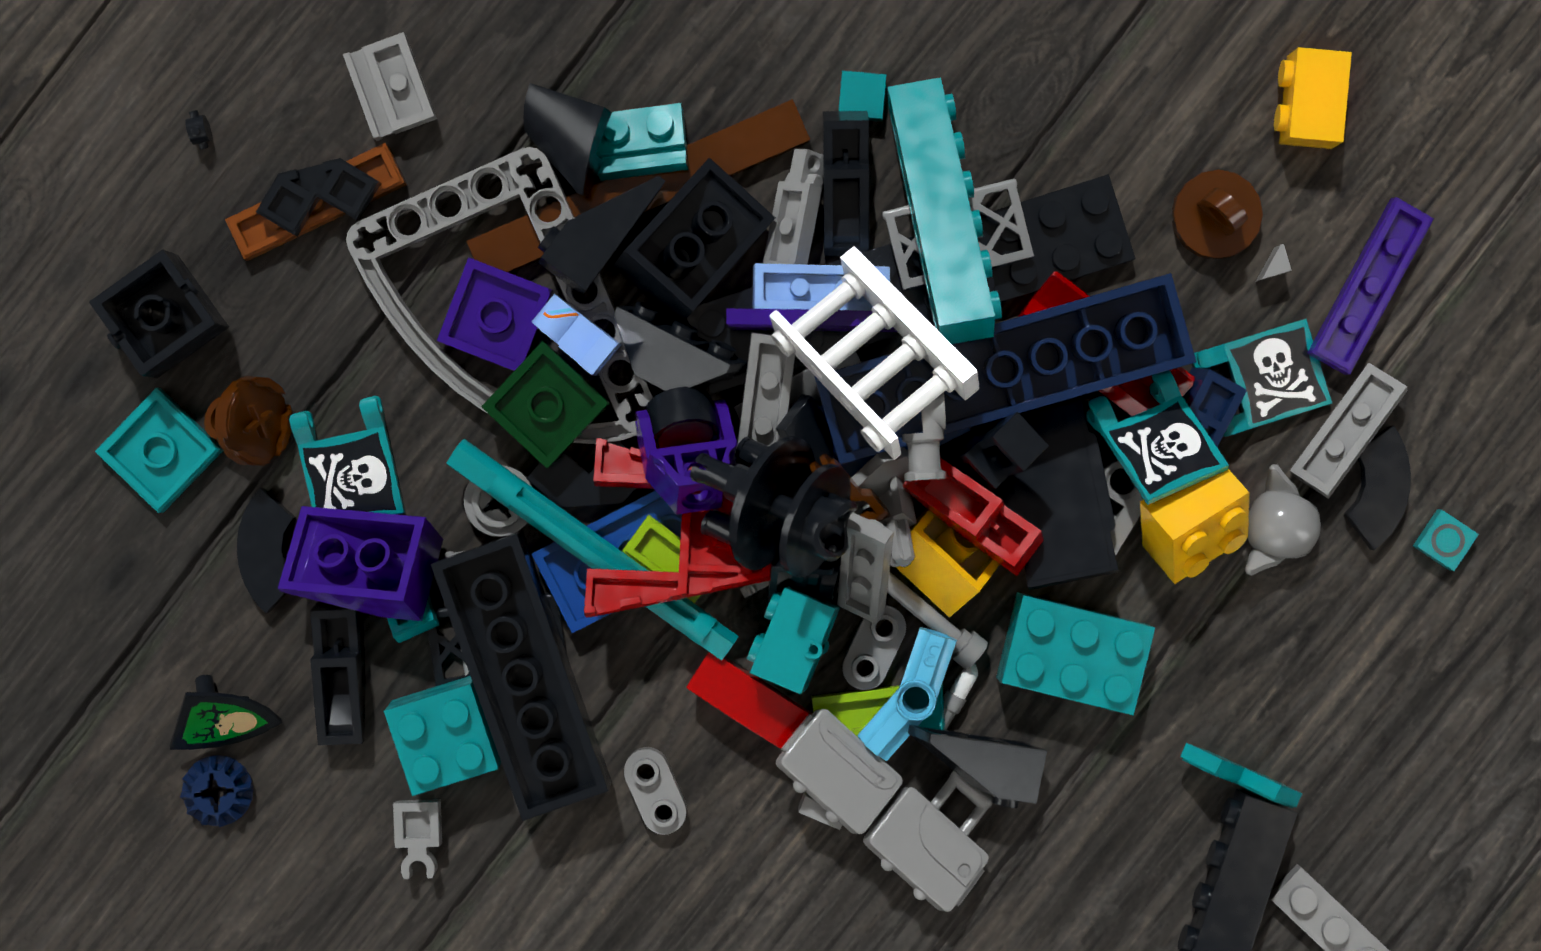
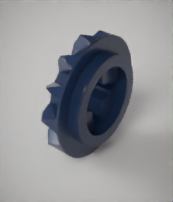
M213 755L205 757L194 763L182 778L183 786L180 798L184 800L187 814L200 821L201 825L223 827L237 821L246 813L253 798V784L248 771L241 763L227 756ZM213 778L217 781L218 787L233 788L234 790L220 797L219 805L215 803L212 796L200 795L202 791L212 786Z

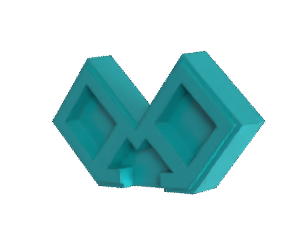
M1189 743L1185 744L1180 756L1183 758V761L1207 773L1236 783L1273 802L1290 808L1297 807L1302 796L1301 792Z

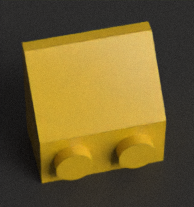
M926 508L916 519L917 524L910 526L915 558L909 566H899L896 568L948 617H951L980 592L1000 564Z

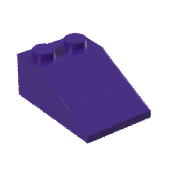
M301 506L278 589L287 594L378 617L422 621L434 577L431 564L438 561L443 538L426 517Z

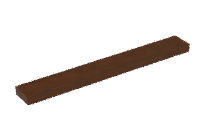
M793 99L688 144L686 153L689 170L605 180L592 187L588 198L576 193L566 197L574 217L642 183L660 176L665 180V183L642 215L665 206L709 157L729 176H733L809 143L810 137ZM557 201L537 210L539 219L544 222L556 220L561 214L560 202ZM528 214L466 241L474 260L508 273L540 260L544 254L538 248L540 240Z

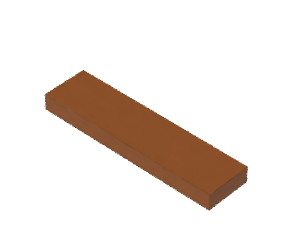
M386 143L346 161L381 182L371 202L407 185ZM320 199L298 237L345 215V213ZM261 202L225 219L246 261L297 238V236L256 213Z

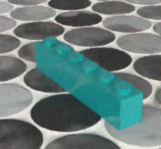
M941 77L889 86L888 111L934 326L950 344L994 337L995 319L1002 318L1001 303L998 291L990 292L987 278L992 277V264L989 251H980L978 238L983 237L982 220L979 210L971 211L968 199L974 198V187L970 170L962 172L960 159H965L962 133H953L951 121L956 120L953 94L945 95Z

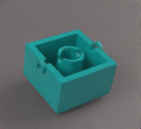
M785 587L782 593L774 592L764 615V618L771 620L766 634L761 633V635L755 637L747 657L748 661L753 662L750 674L802 694L809 687L821 655L829 650L828 638L841 607L791 587Z
M471 676L394 699L384 710L412 796L498 770L501 765L498 751Z

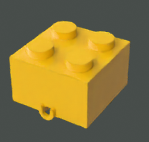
M1229 469L1147 505L1144 499L1140 501L1142 546L1174 584L1185 577L1192 578L1199 575L1207 568L1209 562L1223 553L1231 554L1237 551L1248 538L1249 491Z

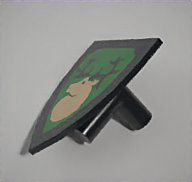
M200 675L195 679L196 692H185L169 747L170 750H194L235 744L265 733L281 724L282 719L269 707L249 699V696L215 693L213 677L211 675Z

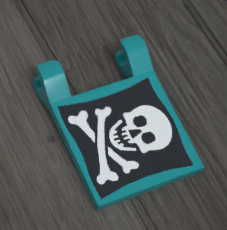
M1307 319L1194 353L1196 363H1193L1194 368L1204 369L1226 362L1232 382L1247 390L1240 403L1242 413L1233 416L1223 437L1332 404L1320 361L1307 354L1313 343Z
M1169 370L1152 375L1154 383L1150 385L1149 391L1160 405L1123 421H1117L1112 406L1105 396L1094 398L1088 403L1090 410L1087 412L1088 422L1103 436L1147 505L1228 470L1229 467L1217 446L1182 397L1175 378Z
M379 396L360 400V411L367 429L363 431L316 440L314 419L310 411H302L290 416L289 422L298 446L312 507L385 514L406 512L386 429L383 404Z

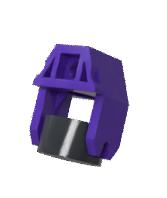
M677 387L656 395L648 402L646 410L636 411L637 421H635L645 479L675 514L721 508L725 498L723 492L705 484L692 481L690 476L691 470L688 469L691 466L697 465L700 466V469L706 470L703 465L695 462L697 456L701 453H707L713 458L735 466L737 440L726 401L717 400L712 403L710 394L704 389L696 387ZM696 491H701V493L698 495L691 494Z

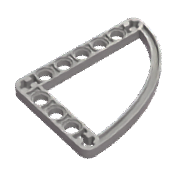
M532 147L519 149L364 218L351 226L346 237L348 250L364 282L386 317L405 342L445 383L484 412L486 411L481 406L494 392L469 375L426 332L401 298L380 259L521 197L540 243L553 226L561 231L567 221L574 218V215L550 160L542 151ZM526 157H530L534 162H542V167L537 169L540 182L545 185L551 180L553 185L552 188L538 190L530 198L527 190L536 189L534 183L528 175L520 176L519 170L525 167L523 160ZM487 174L499 176L502 182V191L493 199L483 198L478 191L480 179ZM447 192L458 194L462 203L459 213L453 217H444L438 211V200L441 195ZM545 197H555L561 205V214L552 222H544L537 216V205ZM414 210L420 216L421 225L416 233L407 236L399 231L397 220L404 211ZM387 219L388 230L397 241L391 244L390 238L385 236L373 243L375 248L373 252L364 247L359 248L358 242L363 239L362 231L366 229L369 233L378 234L386 230L381 221ZM600 273L594 279L598 290L597 296L589 304L577 302L573 297V288L556 276L567 303L593 323L601 319H607L612 322L616 330L614 339L622 344L598 373L619 420L596 424L591 423L573 443L596 444V438L614 442L637 436L635 421L630 422L627 414L633 411L629 398L624 399L620 403L617 393L629 392L641 384L644 393L635 394L640 406H647L648 402L654 398L648 382L636 375H633L631 382L624 386L612 383L608 373L612 363L617 360H625L630 363L614 316L616 309Z

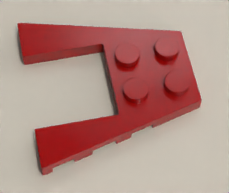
M596 438L593 478L595 486L654 489L645 479L639 449L633 447L627 449L610 444L608 440ZM696 491L691 494L698 495L701 493V491ZM724 498L722 507L718 508V510L731 516L733 502ZM709 510L683 513L679 572L587 568L584 615L585 617H595L770 581L771 564L759 570H750L741 566L735 560L730 545L701 533L702 520Z

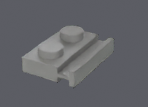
M404 32L361 47V50L353 53L343 54L373 139L379 141L385 136L394 133L398 134L437 119L408 38Z

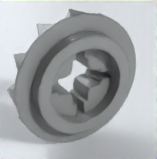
M504 466L532 487L531 482L515 468ZM469 481L464 493V508L468 519L479 531L491 536H508L520 531L528 523L510 509L508 511L511 517L500 508L489 510L485 513L484 509L493 501V497Z

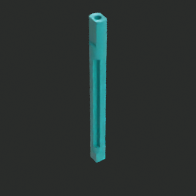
M463 439L457 445L446 462L449 467L592 569L648 571L466 439ZM687 598L645 606L721 661L739 637Z

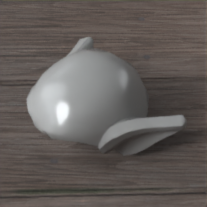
M1272 464L1269 467L1266 492L1260 494L1254 500L1249 511L1248 541L1253 549L1248 556L1245 572L1251 576L1267 568L1277 566L1286 558L1306 556L1313 549L1321 532L1320 514L1317 507L1300 497L1295 484L1289 480L1277 464Z

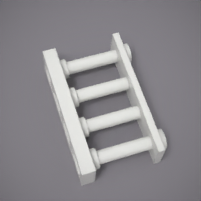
M853 246L840 257L844 276L841 278L843 283L792 325L777 310L772 312L769 316L775 332L771 335V338L787 357L794 353L864 427L861 430V434L875 451L880 452L884 449L895 460L901 455L898 437L894 433L944 391L951 393L955 390L966 401L979 390L978 372ZM863 296L873 306L871 308L872 314L820 356L804 338L854 297L860 299ZM894 327L903 337L901 339L903 345L850 387L834 369L883 328L889 330ZM924 358L934 368L932 371L933 377L884 418L880 419L864 400L914 359L920 361Z

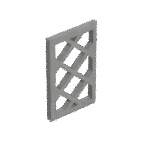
M1014 178L974 188V198H968L971 211L979 210L981 214L999 224L987 246L978 242L980 251H989L992 267L1034 257L1017 191V180ZM1007 190L1010 207L1004 217L981 205L985 195ZM909 205L882 212L903 290L925 285L924 275L910 278L906 265L913 251L919 253L916 237L911 241L898 233L895 218L910 215ZM1012 215L1014 217L1015 224L1009 221ZM1004 228L1019 236L1022 248L1020 251L1000 255L992 249ZM901 243L908 247L905 253H903Z

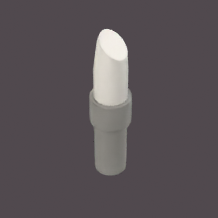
M975 663L970 668L962 670L951 689H947L943 696L945 730H947L954 716L961 711L966 702L965 698L978 677Z

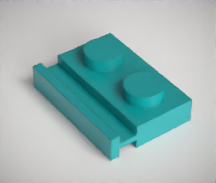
M675 103L612 112L596 155L603 159L598 172L600 180L689 170L682 104Z

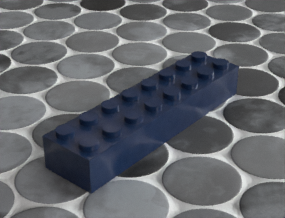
M1169 273L996 323L994 326V337L951 344L977 370L979 390L966 401L955 390L951 393L944 391L946 415L944 435L1001 419L1016 412L1022 413L1196 363L1172 274ZM889 355L835 370V372L852 387ZM924 358L920 361L914 359L864 400V402L882 419L931 379L934 368ZM815 377L839 464L886 452L884 449L877 452L868 444L861 434V430L864 427ZM921 411L894 433L898 437L900 447L907 446V443L902 442V434L923 433Z

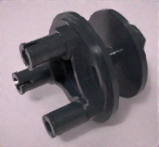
M787 436L768 446L753 440L751 437H744L736 449L735 457H737L736 462L738 464L735 466L713 458L707 453H701L697 456L695 462L703 465L706 470L692 466L690 472L692 481L705 484L723 492L724 497L733 502L731 516L718 509L709 510L702 520L701 533L730 545L735 560L741 566L750 570H759L771 564L779 555L780 563L785 572L795 577H805L814 572L824 560L835 561L849 548L847 524L850 515L857 510L856 503L850 500L851 486L849 476L843 468L834 464L823 465L812 473L809 465L815 459L812 448L807 441L799 437Z

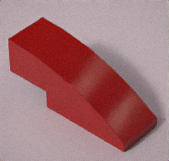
M940 458L941 470L946 471L947 479L904 482L902 485L903 489L1016 576L1044 541L1042 531L1006 507L1001 498L942 458Z
M708 652L686 686L687 689L780 749L807 715L813 714L760 677L750 674L726 656L721 661L710 652Z

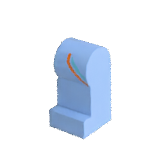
M556 294L549 299L532 320V323L556 342L560 349L573 358L592 376H597L622 345Z

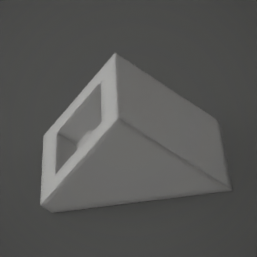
M1284 244L1274 247L1256 282L1292 271Z

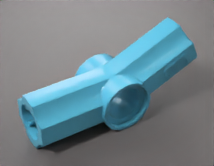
M919 628L899 688L857 735L876 756L888 761L910 736L908 734L909 725L919 726L924 719L932 714L957 639L932 629ZM911 687H920L928 693L929 703L922 708H913L905 701V691Z

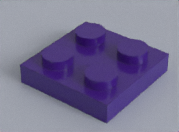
M468 257L437 341L515 371L530 355L539 329L532 323V320L552 297L554 290Z

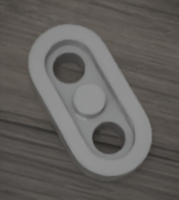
M890 605L885 606V612L880 620H889L892 623V631L886 636H881L876 632L875 623L862 618L842 662L844 677L856 689L870 690L883 682L905 636V619L896 608ZM862 660H869L873 663V671L867 676L858 674L856 670L857 664Z
M643 747L635 750L625 763V780L645 825L657 834H671L677 831L685 821L687 814L685 799L668 760L661 751L652 747ZM642 764H649L653 767L655 774L650 779H643L638 774V767ZM660 805H667L672 810V816L667 820H662L656 815V808Z

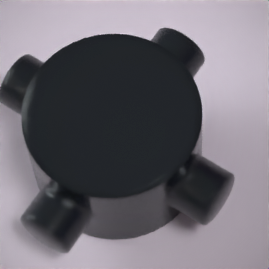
M198 110L190 111V118L185 120L188 137L193 145L198 144L200 149H206L209 147L207 142L212 141L209 122L205 115L199 116Z

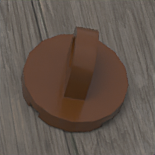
M1220 169L1202 172L1185 183L1174 198L1172 208L1173 230L1183 247L1196 256L1207 259L1229 258L1249 247L1260 231L1263 217L1260 197L1251 183L1237 173Z
M244 376L233 381L224 390L221 397H218L210 404L205 414V430L210 437L218 440L220 447L231 460L240 465L264 466L271 463L269 460L274 456H280L286 449L292 433L289 418L292 415L291 405L285 404L282 394L286 393L272 379Z

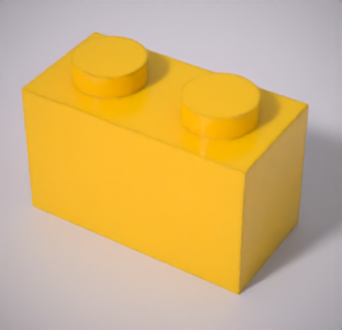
M1298 47L1287 56L1286 60L1281 61L1278 72V86L1284 87L1283 103L1278 104L1274 116V130L1280 132L1279 144L1333 149L1344 142L1352 52Z

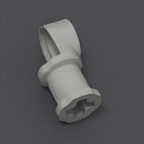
M943 392L921 411L923 433L902 434V442L907 443L909 461V471L904 474V481L947 479L946 471L941 470L940 441L944 439V430H946L945 398Z

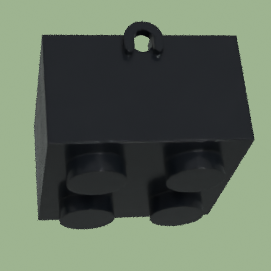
M164 249L89 301L92 308L110 331L107 334V338L116 349L122 348L139 374L144 377L159 378L229 328L179 255Z

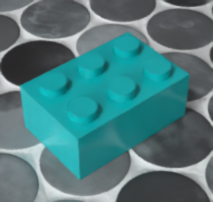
M1017 592L996 678L1003 684L1134 716L1155 627Z

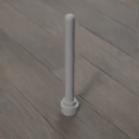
M889 571L887 593L930 629L957 639L951 658L964 669L970 668L984 653L988 642L974 630L968 632L965 628L961 630L956 628Z

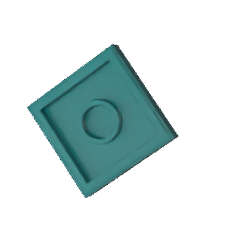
M155 388L95 452L158 513H164L223 450L161 388Z

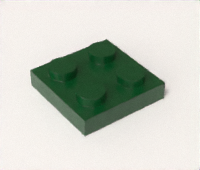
M542 341L481 407L548 469L610 402L545 341Z

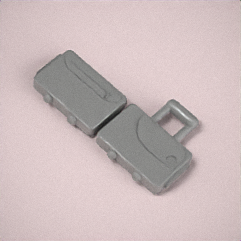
M827 709L816 710L812 715L808 714L781 748L782 753L776 759V765L794 781V790L798 793L806 792L827 811L826 818L832 823L839 821L851 833L863 834L869 828V831L863 838L865 846L881 859V867L885 871L893 870L914 888L913 894L916 899H926L937 910L949 912L955 906H959L985 872L983 868L987 864L989 856L968 835L985 812L992 806V797L973 787L955 771L951 773L949 779L931 802L913 787H904L895 796L894 794L903 783L902 777L883 759L867 748L862 740ZM955 788L976 805L960 828L939 810Z

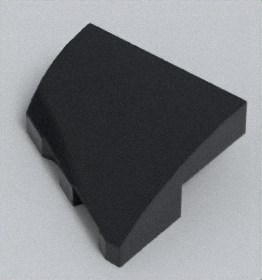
M530 83L525 98L523 115L526 134L558 169L578 194L588 198L603 162V159L598 157L596 152L612 112L605 107Z

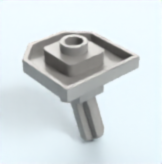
M905 447L900 448L901 455L895 460L887 452L876 454L851 477L860 488L872 489L890 512V515L880 521V523L894 531L890 563L892 567L909 566L915 558L910 526L917 524L913 506L917 500L902 487L905 482L904 474L909 471L908 450ZM854 501L857 505V510L854 513L858 515L870 507L866 501Z

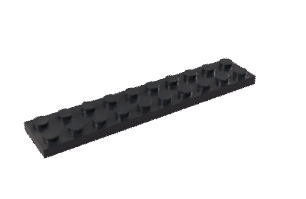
M1109 174L1021 202L1034 257L992 267V277L987 278L990 292L998 291L1000 303L1038 291L1054 271L1059 272L1071 281L1135 260L1136 258ZM1010 206L994 210L993 212L1004 217ZM982 214L983 237L978 238V242L987 246L999 224ZM1012 215L1009 221L1015 224L1014 217ZM1004 228L992 250L1000 255L1022 250L1019 236ZM901 243L903 253H905L908 247ZM888 244L863 252L862 254L873 266L890 267V283L933 325L934 321L926 284L906 290L902 289L892 245ZM913 251L906 263L910 278L923 275L919 253ZM838 260V261L831 262V263H828V264H825V265H842V264H841V260ZM753 288L698 305L687 317L689 325L698 329L697 336L708 342L718 340L736 349L735 356L747 362L751 332L770 335L775 332L772 330H729L727 328L726 308L753 309ZM812 331L804 339L821 356L849 332ZM878 332L861 347L900 334L898 332ZM795 356L793 369L804 366ZM747 367L745 371L709 384L711 395L745 385Z

